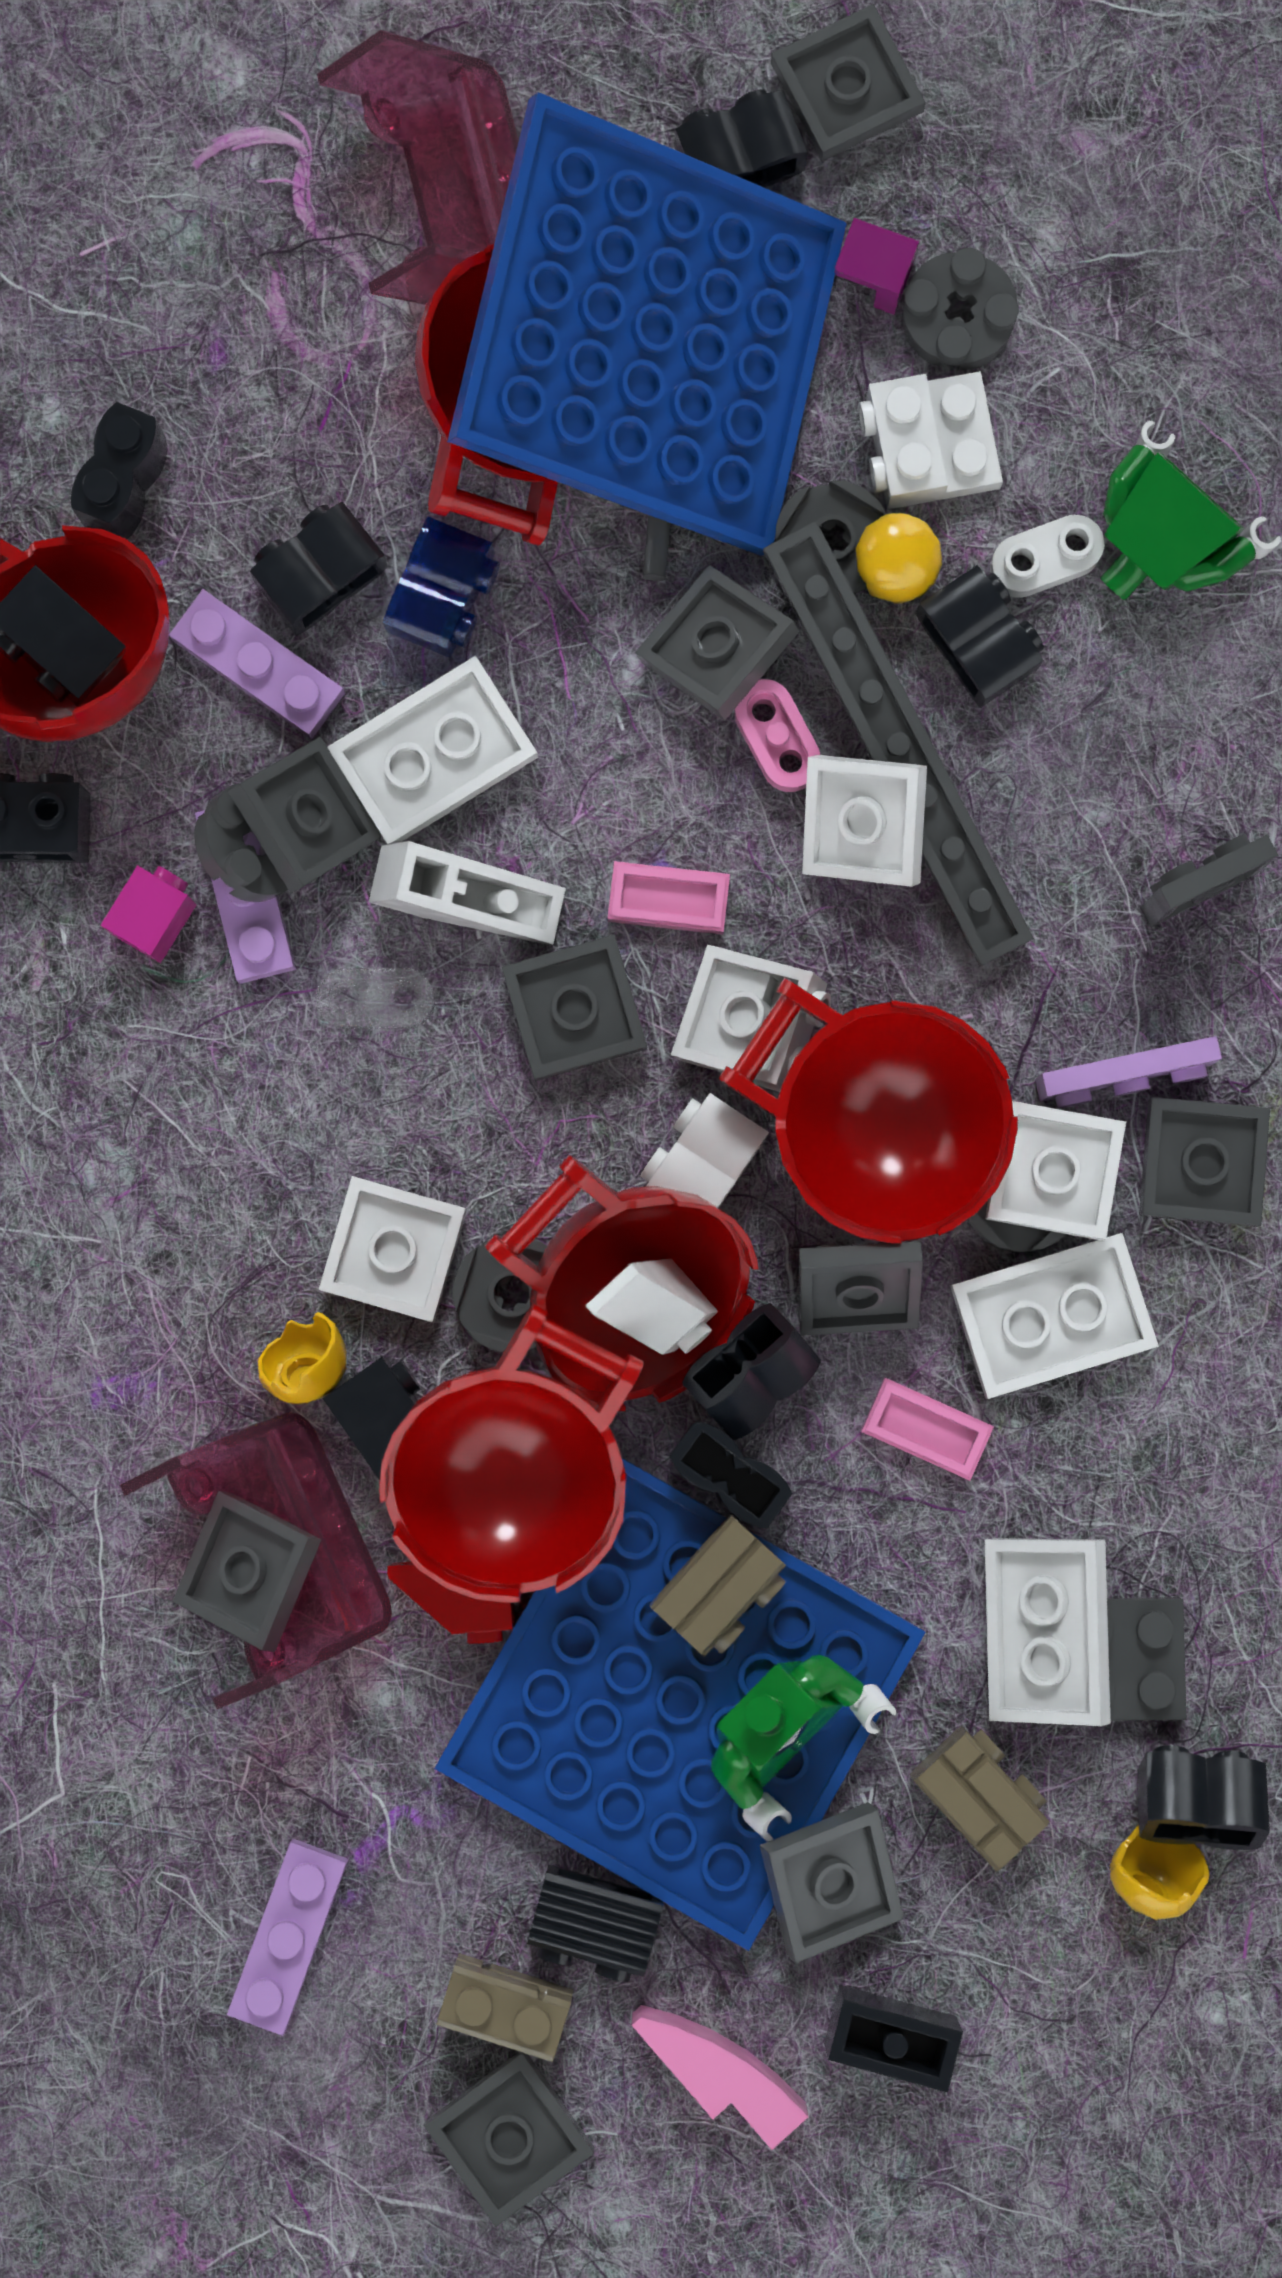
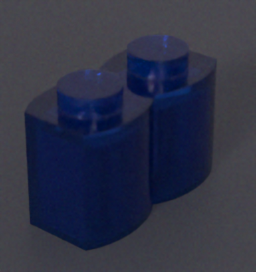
M428 516L417 536L406 568L387 607L382 622L386 632L448 658H451L457 645L465 648L471 639L477 622V615L470 613L472 606L480 592L486 595L489 594L498 575L500 562L493 560L495 555L493 543Z

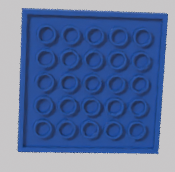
M537 92L528 100L447 442L763 556V549L774 543L777 520L782 510L835 277V265L840 255L847 222Z
M622 1458L626 1472L624 1517L612 1548L592 1572L569 1588L558 1593L555 1586L534 1591L434 1769L749 1951L774 1907L760 1849L761 1844L769 1841L762 1838L744 1821V1809L736 1804L713 1775L711 1759L720 1744L716 1726L778 1663L803 1662L813 1655H822L830 1658L859 1679L863 1686L868 1684L877 1685L889 1700L926 1632L748 1530L785 1563L786 1566L779 1575L786 1582L763 1608L753 1602L739 1617L738 1620L745 1628L722 1654L713 1647L704 1657L653 1611L650 1603L727 1517ZM842 1706L795 1756L762 1787L763 1792L770 1794L792 1817L790 1824H787L780 1816L775 1817L769 1823L767 1833L772 1836L773 1840L817 1823L824 1817L870 1734L849 1707ZM882 1711L873 1716L872 1720L875 1723Z

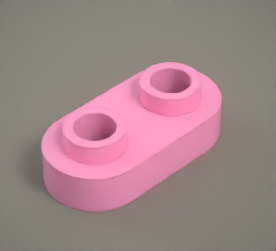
M759 679L735 708L734 714L737 726L766 780L774 788L784 792L801 791L806 788L808 757L820 755L819 748L788 690L774 680ZM765 704L773 709L775 715L771 720L761 722L753 716V709L758 705ZM786 755H794L800 760L801 768L793 773L786 772L779 764L780 759Z

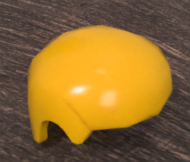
M904 513L886 514L865 527L856 546L857 570L862 580L866 583L867 590L872 597L890 601L894 604L909 602L924 595L936 583L942 567L941 543L929 525L923 520Z
M315 1313L313 1317L314 1323L305 1325L289 1320L281 1337L269 1343L258 1358L259 1380L263 1388L281 1401L302 1404L323 1398L334 1391L347 1369V1351L344 1340L336 1324L323 1313Z
M1139 1825L1119 1845L1110 1863V1879L1115 1891L1134 1911L1155 1920L1179 1917L1186 1913L1197 1901L1208 1883L1210 1875L1205 1855L1195 1844H1166L1139 1838Z

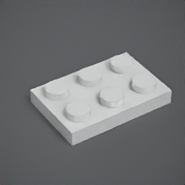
M476 655L327 747L387 845L403 842L538 758L537 751Z
M1123 1233L1107 1237L1103 1241L1090 1242L950 1285L985 1399L1159 1347Z
M985 1539L989 1721L1085 1726L1111 1724L1105 1540Z

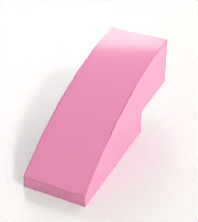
M640 2005L632 2013V2027L712 2119L732 2103L763 2141L773 2150L809 2117L806 2102L775 2071L748 2050L728 2038L684 2017L648 2006Z

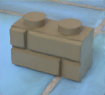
M730 1514L650 1603V1607L704 1657L713 1647L722 1654L745 1628L738 1620L739 1617L753 1602L763 1608L785 1584L786 1581L779 1573L786 1565Z
M961 1726L914 1768L909 1775L997 1872L1048 1825L1049 1820L1039 1810L1047 1800L1023 1774L1014 1782L998 1766V1763L1006 1755L982 1729L972 1737Z
M459 1953L436 2025L553 2062L570 2009L573 1989L496 1964L485 1967L483 1960Z

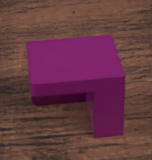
M853 218L835 265V274L838 277L876 290L873 307L895 315L915 263L919 241Z

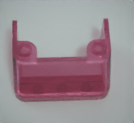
M380 30L319 72L317 78L321 86L359 95L364 109V119L372 134L389 144L403 147L428 247L416 248L407 254L402 263L368 284L372 295L426 305L455 265L483 251L488 245L495 243L519 140L504 83L497 71L489 63L476 57Z
M293 1412L281 1414L180 1454L120 1485L124 1496L168 1479L179 1503L186 1510L196 1515L209 1514L218 1491L230 1492L322 1539L276 1651H262L244 1641L245 1656L254 1678L212 1698L217 1709L278 1685L382 1633L388 1627L392 1614L388 1594L318 1435L311 1423L302 1415Z

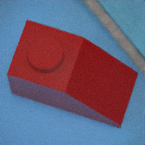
M411 1561L391 1563L387 1566V1574L390 1581L451 1634L466 1633L467 1644L503 1641L502 1631L513 1630L516 1625L514 1602L505 1603L474 1599L447 1589L418 1570Z

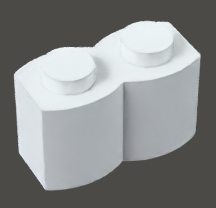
M709 1093L702 1104L692 1098L673 1126L674 1129L682 1133L669 1153L659 1147L640 1176L649 1182L646 1187L658 1186L696 1194L719 1208L767 1138L769 1132L711 1093Z

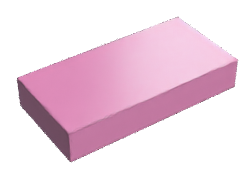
M614 861L608 922L723 935L730 874Z
M883 1378L860 1432L971 1481L994 1426L888 1378Z

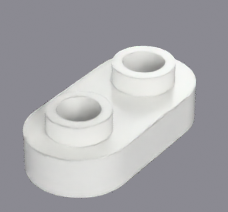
M1082 515L1062 517L1002 541L992 557L990 573H994L1000 578L1010 597L1022 598L1036 594L1091 572L1098 564L1104 551L1103 533L1100 527L1088 517ZM1071 535L1081 537L1085 542V549L1081 551L1071 550L1066 544V538ZM1017 555L1026 556L1030 560L1032 567L1027 571H1019L1013 567L1011 559Z

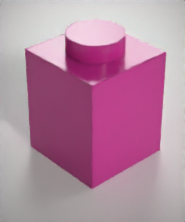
M137 865L100 926L111 935L161 964L197 904L184 893L189 884L161 866H158L154 874Z

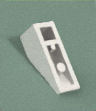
M406 841L381 846L369 903L426 919L553 945L566 888Z
M672 1258L631 1263L586 1305L596 1317L662 1355L675 1352L678 1348L685 1354L690 1352L712 1332V1329L706 1323L718 1313L717 1309Z

